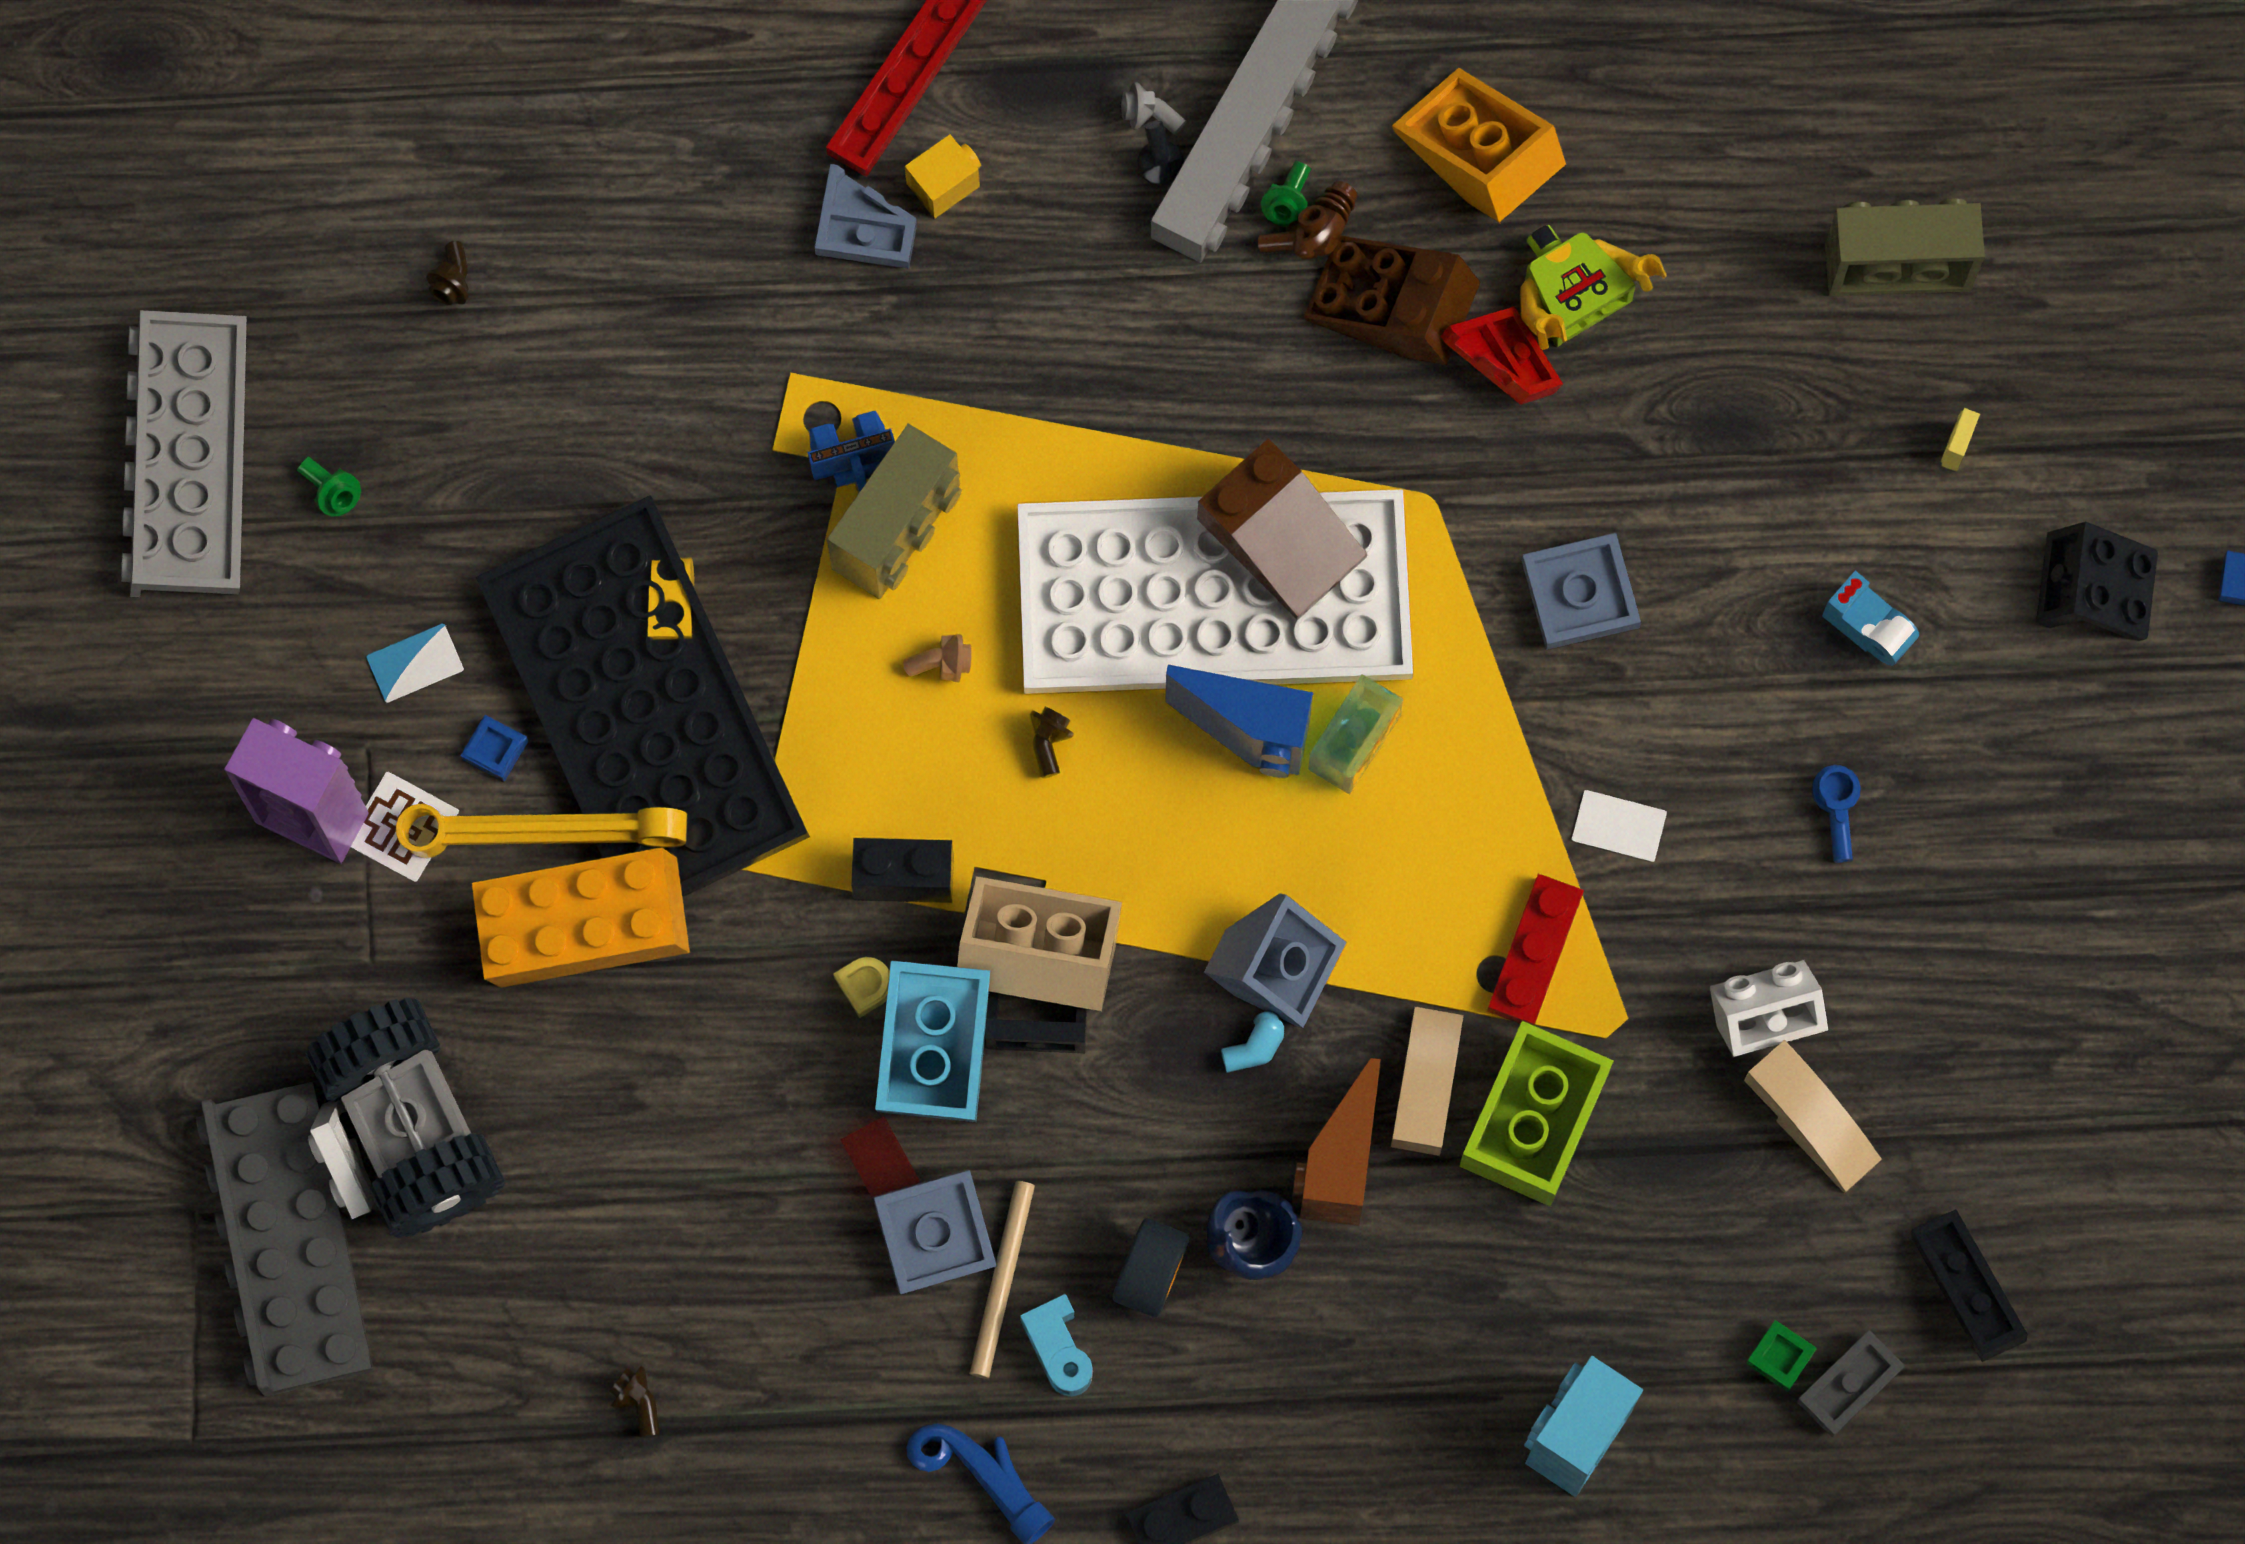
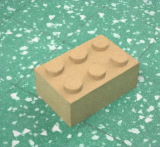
M976 876L960 940L957 967L991 971L990 992L1102 1011L1116 947L1122 902Z

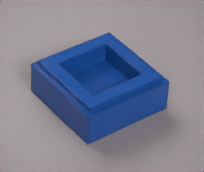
M484 715L460 756L468 764L505 782L529 741L527 736Z

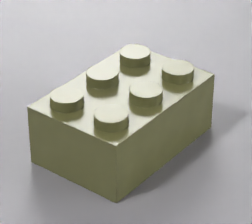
M1955 198L1943 200L1937 205H1919L1917 201L1902 200L1894 202L1890 206L1871 207V204L1867 202H1852L1844 205L1843 208H1836L1825 241L1829 296L1971 292L1985 258L1981 203L1967 204L1965 200Z
M908 423L827 538L832 570L878 599H881L888 588L895 590L907 573L908 565L905 564L915 549L921 552L927 546L935 531V527L932 524L941 511L945 513L950 512L961 495L962 489L959 488L960 473L958 471L957 453Z

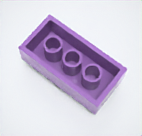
M253 718L224 770L255 823L342 864L369 813L361 799L362 794L357 791L354 785L355 780L350 777L347 771L348 767L339 759L341 753L319 740H314L313 744L310 745L295 738L297 732L278 720L270 719L269 723L266 724Z

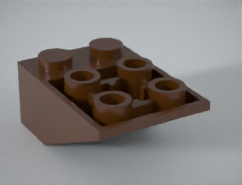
M1341 235L1338 238V246L1328 257L1304 314V319L1404 358L1447 365L1453 349L1444 343L1440 336L1449 326L1465 321L1481 283L1460 255Z

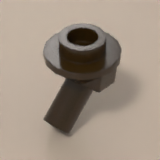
M451 241L445 246L447 262L443 261L437 269L430 270L426 278L430 284V293L438 301L446 305H452L453 303L462 305L468 300L469 288L465 281L468 274V266L463 244L459 241Z
M1046 706L1041 714L1032 710L1030 718L1035 732L1033 749L1041 777L1048 778L1060 774V769L1052 744L1073 737L1074 733L1067 729L1071 720Z
M641 1365L634 1373L627 1367L609 1390L610 1393L616 1396L611 1406L613 1408L636 1406L640 1437L658 1435L660 1430L657 1407L653 1394L648 1390L646 1369Z

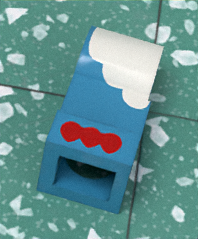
M1855 570L1827 602L1822 617L1864 651L1870 652L1881 662L1893 666L1918 639L1919 632L1904 614L1892 608L1869 588L1870 582Z

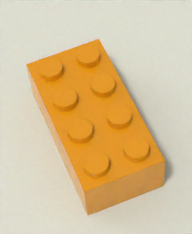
M662 847L472 883L484 979L500 988L690 953L677 857Z

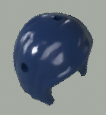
M1264 1190L1253 1193L1231 1191L1222 1195L1210 1211L1207 1222V1249L1212 1259L1219 1266L1229 1270L1238 1277L1249 1280H1261L1279 1275L1291 1265L1300 1248L1302 1223L1293 1212L1292 1205L1278 1194ZM1239 1220L1240 1225L1236 1228L1235 1223Z

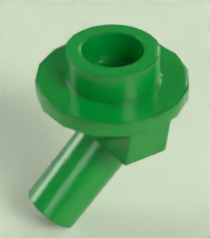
M1295 161L1284 184L1277 185L1273 183L1264 193L1261 201L1262 212L1273 224L1288 227L1293 221H1298L1299 214L1308 207V201L1300 192L1312 170L1309 166Z
M308 456L297 469L301 475L318 488L314 501L326 515L331 517L344 515L353 509L360 499V482L354 475L340 468L332 475Z

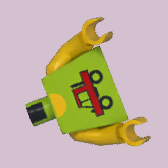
M1545 225L1534 231L1526 240L1538 258L1527 266L1525 281L1520 287L1521 319L1538 337L1540 349L1546 350L1549 348L1548 338H1551L1555 346L1558 347L1631 303L1636 287L1633 280L1638 281L1644 292H1648L1653 289L1649 277L1659 275L1665 278L1667 275L1660 258L1654 254L1639 257L1603 240H1592L1584 232L1562 243L1551 226Z

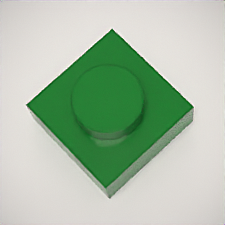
M1775 1320L1746 1362V1365L1788 1392L1817 1348Z

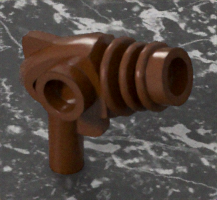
M1335 181L1332 186L1325 189L1321 197L1314 200L1313 206L1305 208L1299 214L1298 221H1293L1289 224L1286 232L1259 235L1258 247L1260 252L1263 254L1294 250L1295 255L1302 260L1330 254L1338 246V238L1348 223L1351 211L1355 208V201L1358 197L1356 190L1346 182Z

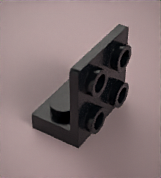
M2086 521L2047 532L2036 623L2048 628H2054L2084 620L2136 641L2146 640L2149 633L2158 558L2157 550Z

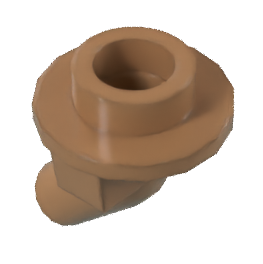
M961 634L942 636L940 648H933L906 658L903 663L904 669L909 676H914L940 667L941 679L959 682L961 673L970 672L971 645L963 644Z

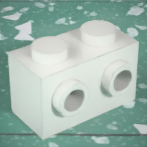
M1804 960L1795 963H1781L1770 970L1748 976H1734L1726 982L1710 986L1716 1026L1734 1057L1778 1045L1783 1040L1788 1042L1828 1031L1822 989Z

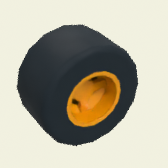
M1143 1219L1113 1293L1114 1302L1157 1318L1164 1307L1189 1242V1235L1152 1219Z

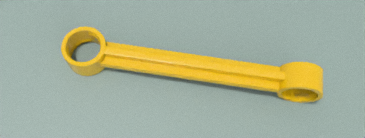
M416 804L405 809L399 816L396 824V835L399 842L407 850L421 858L435 857L442 853L448 845L638 842L639 844L651 847H678L686 844L687 813L673 808L656 807L639 810L638 813L443 816L430 805ZM422 816H434L438 822V833L434 840L421 847L412 845L409 841V830L412 824Z

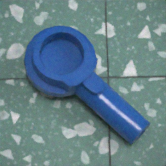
M1841 765L1827 766L1818 772L1812 782L1811 790L1816 804L1821 809L1829 812L1833 861L1835 863L1853 860L1848 810L1858 801L1861 790L1858 777L1852 770Z

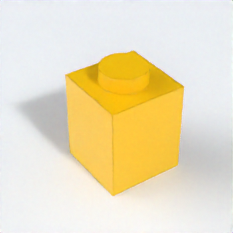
M949 134L905 165L906 184L935 219L980 187L978 168L981 167V163L974 151L966 143L960 146Z

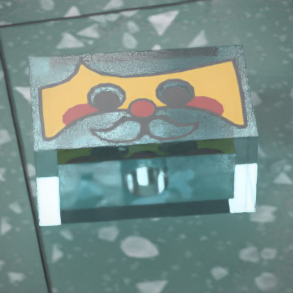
M1361 674L1310 752L1308 770L1350 795L1400 718L1403 698Z

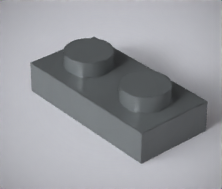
M1869 1330L1796 1402L1833 1438L1903 1370L1905 1365Z

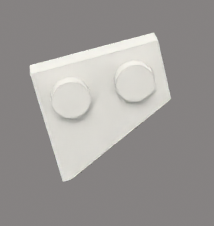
M340 1099L337 1102L329 1101L321 1105L311 1127L312 1135L308 1136V1141L315 1159L318 1163L325 1162L333 1179L329 1180V1186L334 1200L339 1207L346 1206L351 1218L354 1219L370 1212L375 1200L370 1192L372 1184L364 1167L356 1139H348L339 1120L340 1114L346 1112L344 1104Z

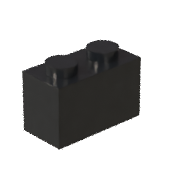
M853 838L851 886L854 900L952 903L954 867L952 840Z

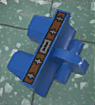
M876 411L863 413L853 418L852 421L857 438L839 443L834 424H824L809 430L811 451L808 452L814 481L834 475L837 488L855 483L859 494L867 483L866 479L871 477L895 443L891 428L885 430V426Z

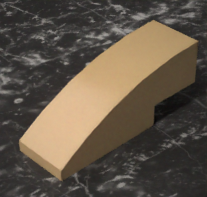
M1415 1007L1391 1147L1440 1156L1464 1015Z
M1785 1040L1748 1072L1744 1081L1778 1116L1777 1123L1844 1193L1882 1160L1849 1113Z

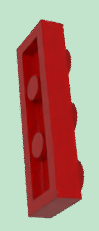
M1538 873L1487 1012L1519 1024L1524 1021L1535 1026L1583 896V889Z

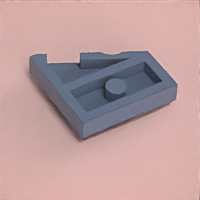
M830 164L815 243V254L909 269L917 228L916 218L899 206L888 204L883 195L871 187L867 186L865 188L845 175V170L840 166Z

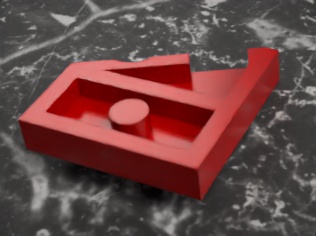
M1515 306L1451 325L1440 336L1444 343L1520 405L1553 395L1563 385V382L1542 349H1540L1531 331L1521 319Z

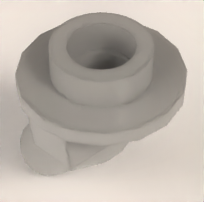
M1138 82L1131 84L1130 92H1123L1122 118L1123 120H1130L1133 130H1138L1151 116L1158 121H1162L1163 126L1173 135H1176L1186 123V120L1165 101L1156 98L1153 91H1146Z

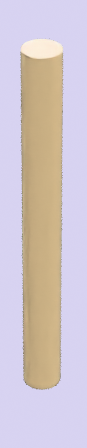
M1015 1182L996 1261L997 1266L994 1269L969 1373L975 1377L989 1379L1035 1187V1185L1028 1182Z

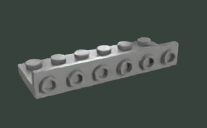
M140 310L138 327L129 326L128 355H137V372L128 371L127 400H136L135 417H126L125 445L135 446L134 462H125L124 490L133 491V508L124 507L123 536H132L131 553H122L121 582H130V597H140L141 590L239 594L247 316Z

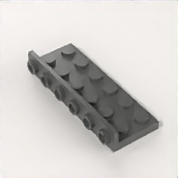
M309 1082L215 1104L212 1099L201 1101L204 1115L196 1117L197 1128L202 1145L210 1144L213 1163L206 1164V1174L211 1192H219L223 1210L215 1212V1219L221 1241L229 1240L232 1258L226 1259L224 1263L230 1288H238L242 1306L234 1308V1315L240 1337L248 1336L251 1355L244 1356V1367L249 1385L257 1384L262 1394L268 1397L374 1372L341 1207L334 1200L329 1186V1180L333 1178L326 1163H318L315 1159L308 1141V1136L312 1135L311 1127L320 1110L315 1084Z

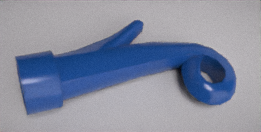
M937 1423L922 1426L909 1438L906 1447L907 1456L912 1465L919 1470L927 1472L938 1470L947 1463L952 1453H954L989 1494L1010 1522V1530L1023 1544H1033L1054 1524L1055 1518L1039 1501L1036 1502L1023 1485L1010 1459L1003 1437L998 1436L994 1440L996 1460L970 1437L951 1426ZM929 1442L941 1443L940 1451L935 1456H925L921 1451L922 1447Z

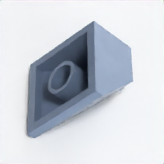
M1279 893L1225 930L1204 973L1234 996L1264 1011L1273 1012L1279 1018L1295 1026L1304 1028L1347 942L1289 896Z

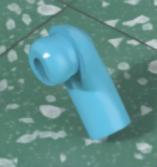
M1264 1011L1253 1020L1255 1027L1247 1043L1221 1049L1226 1073L1263 1065L1272 1060L1284 1038V1025L1275 1013Z

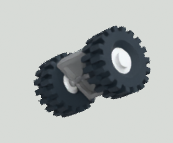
M404 998L398 1002L395 999L388 1001L381 1007L379 1004L369 1007L367 1012L362 1014L360 1012L349 1016L350 1019L344 1023L338 1022L333 1025L330 1032H323L317 1037L318 1041L310 1043L308 1046L309 1050L306 1051V1057L326 1099H330L331 1102H337L341 1099L377 1173L378 1178L372 1183L373 1186L370 1187V1192L391 1236H395V1238H401L404 1235L410 1237L419 1231L425 1233L431 1231L437 1225L443 1226L457 1216L462 1217L470 1213V1209L480 1207L486 1203L485 1199L494 1197L498 1193V1189L504 1187L505 1179L484 1136L470 1132L434 1057V1054H437L440 1050V1044L419 1000Z

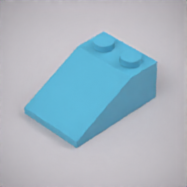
M891 961L875 1107L877 1112L969 1122L977 1121L991 971Z

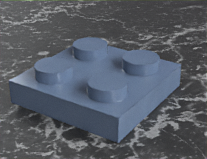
M1616 533L1522 555V565L1546 650L1640 628V616Z
M969 1169L872 1197L900 1294L997 1266Z

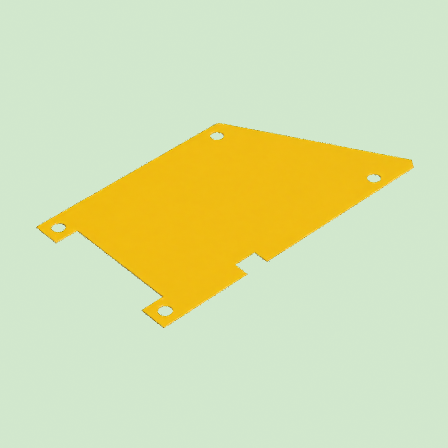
M790 372L773 451L809 458L808 452L811 451L810 433L804 426L803 418L806 410L815 403L827 402L839 410L841 424L836 431L839 443L857 438L853 426V418L863 413L876 411L885 426V430L891 428L895 441L909 423L956 452L958 471L960 473L959 488L962 489V492L951 511L948 513L941 511L932 524L935 527V531L927 546L921 552L915 549L905 564L908 565V570L899 586L895 590L888 588L881 599H878L832 570L827 538L858 495L855 483L836 489L775 756L777 767L810 837L742 869L743 871L853 892L851 886L853 838L952 840L954 852L952 903H906L965 914L974 868L1046 881L1045 889L1122 902L1116 944L1208 962L1227 928L1281 893L1289 896L1347 942L1326 985L1505 1019L1487 1012L1493 993L1483 989L1477 980L1479 964L1484 959L1492 956L1507 958L1538 873L1580 888L1440 509L1432 497L1417 491L1301 470L1319 493L1403 490L1413 677L1408 680L1274 684L1313 692L1310 723L1299 775L1289 773L1286 778H1276L1262 774L1259 771V767L1249 765L1166 703V689L1024 694L1018 504L1203 497L1244 460L1243 458ZM961 634L963 644L971 645L970 672L961 673L959 682L941 679L940 667L914 676H909L904 669L903 663L906 658L933 648H940L942 636ZM1401 705L1400 714L1395 720L1389 734L1384 738L1382 743L1379 745L1376 752L1374 753L1369 763L1365 767L1364 771L1360 775L1359 779L1357 780L1356 784L1352 788L1354 775L1366 762V760L1370 756V754L1368 753L1373 751V748L1376 745V741L1381 739L1380 737L1383 736L1382 734H1384L1386 729L1388 728L1387 724L1389 722L1391 723L1399 706ZM1045 706L1071 720L1067 729L1074 733L1072 738L1052 744L1060 774L1048 778H1042L1033 749L1035 732L1030 718L1032 710L1041 714ZM1582 896L1535 1025L1606 1039L1628 1020V1016L1586 902Z

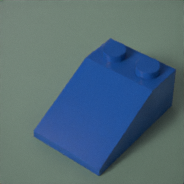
M1168 664L1166 671V703L1249 765L1259 767V771L1262 774L1276 778H1286L1289 773L1299 775L1310 723L1313 692Z

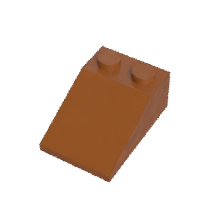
M1370 1058L1309 1148L1307 1164L1297 1163L1292 1203L1301 1204L1300 1218L1359 1226L1364 1201L1381 1059Z

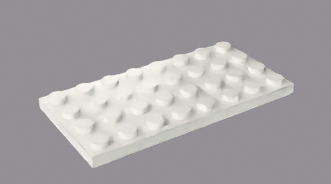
M1403 490L1320 493L1368 555L1365 560L1298 620L1197 520L1198 501L1202 497L1018 504L1024 694L1166 689L1168 664L1272 685L1412 679L1413 664Z

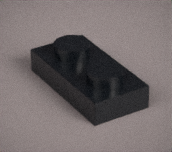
M1219 1473L1126 1513V1518L1138 1544H1190L1239 1523L1238 1516Z

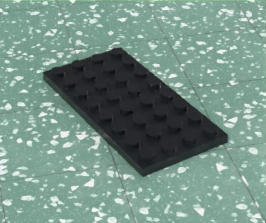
M651 495L476 577L582 813L627 814L638 813L641 809L656 807L673 808L687 813L686 844L678 847H662L677 857L682 897L810 837ZM652 560H660L657 566V573L662 579L673 581L679 578L692 606V639H685L681 629L677 626L684 616V610L681 605L675 602H665L662 588L657 583L651 581ZM649 586L654 587L660 595L658 606L651 612H648ZM656 616L658 624L652 627L654 630L661 627L672 628L677 632L679 639L653 640L652 637H648V617ZM638 842L596 843L603 858L661 848L642 845Z

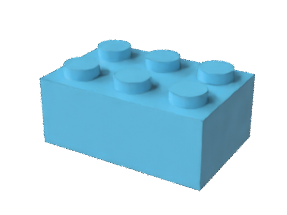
M1594 1356L1590 1357L1584 1367L1576 1362L1560 1384V1389L1551 1404L1556 1409L1548 1404L1531 1428L1532 1431L1524 1444L1526 1448L1531 1450L1525 1464L1574 1497L1578 1495L1629 1418L1643 1392L1642 1388Z

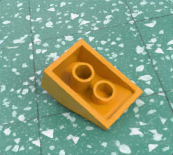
M1460 68L1456 69L1392 125L1394 132L1467 203L1499 223L1566 165L1554 125Z

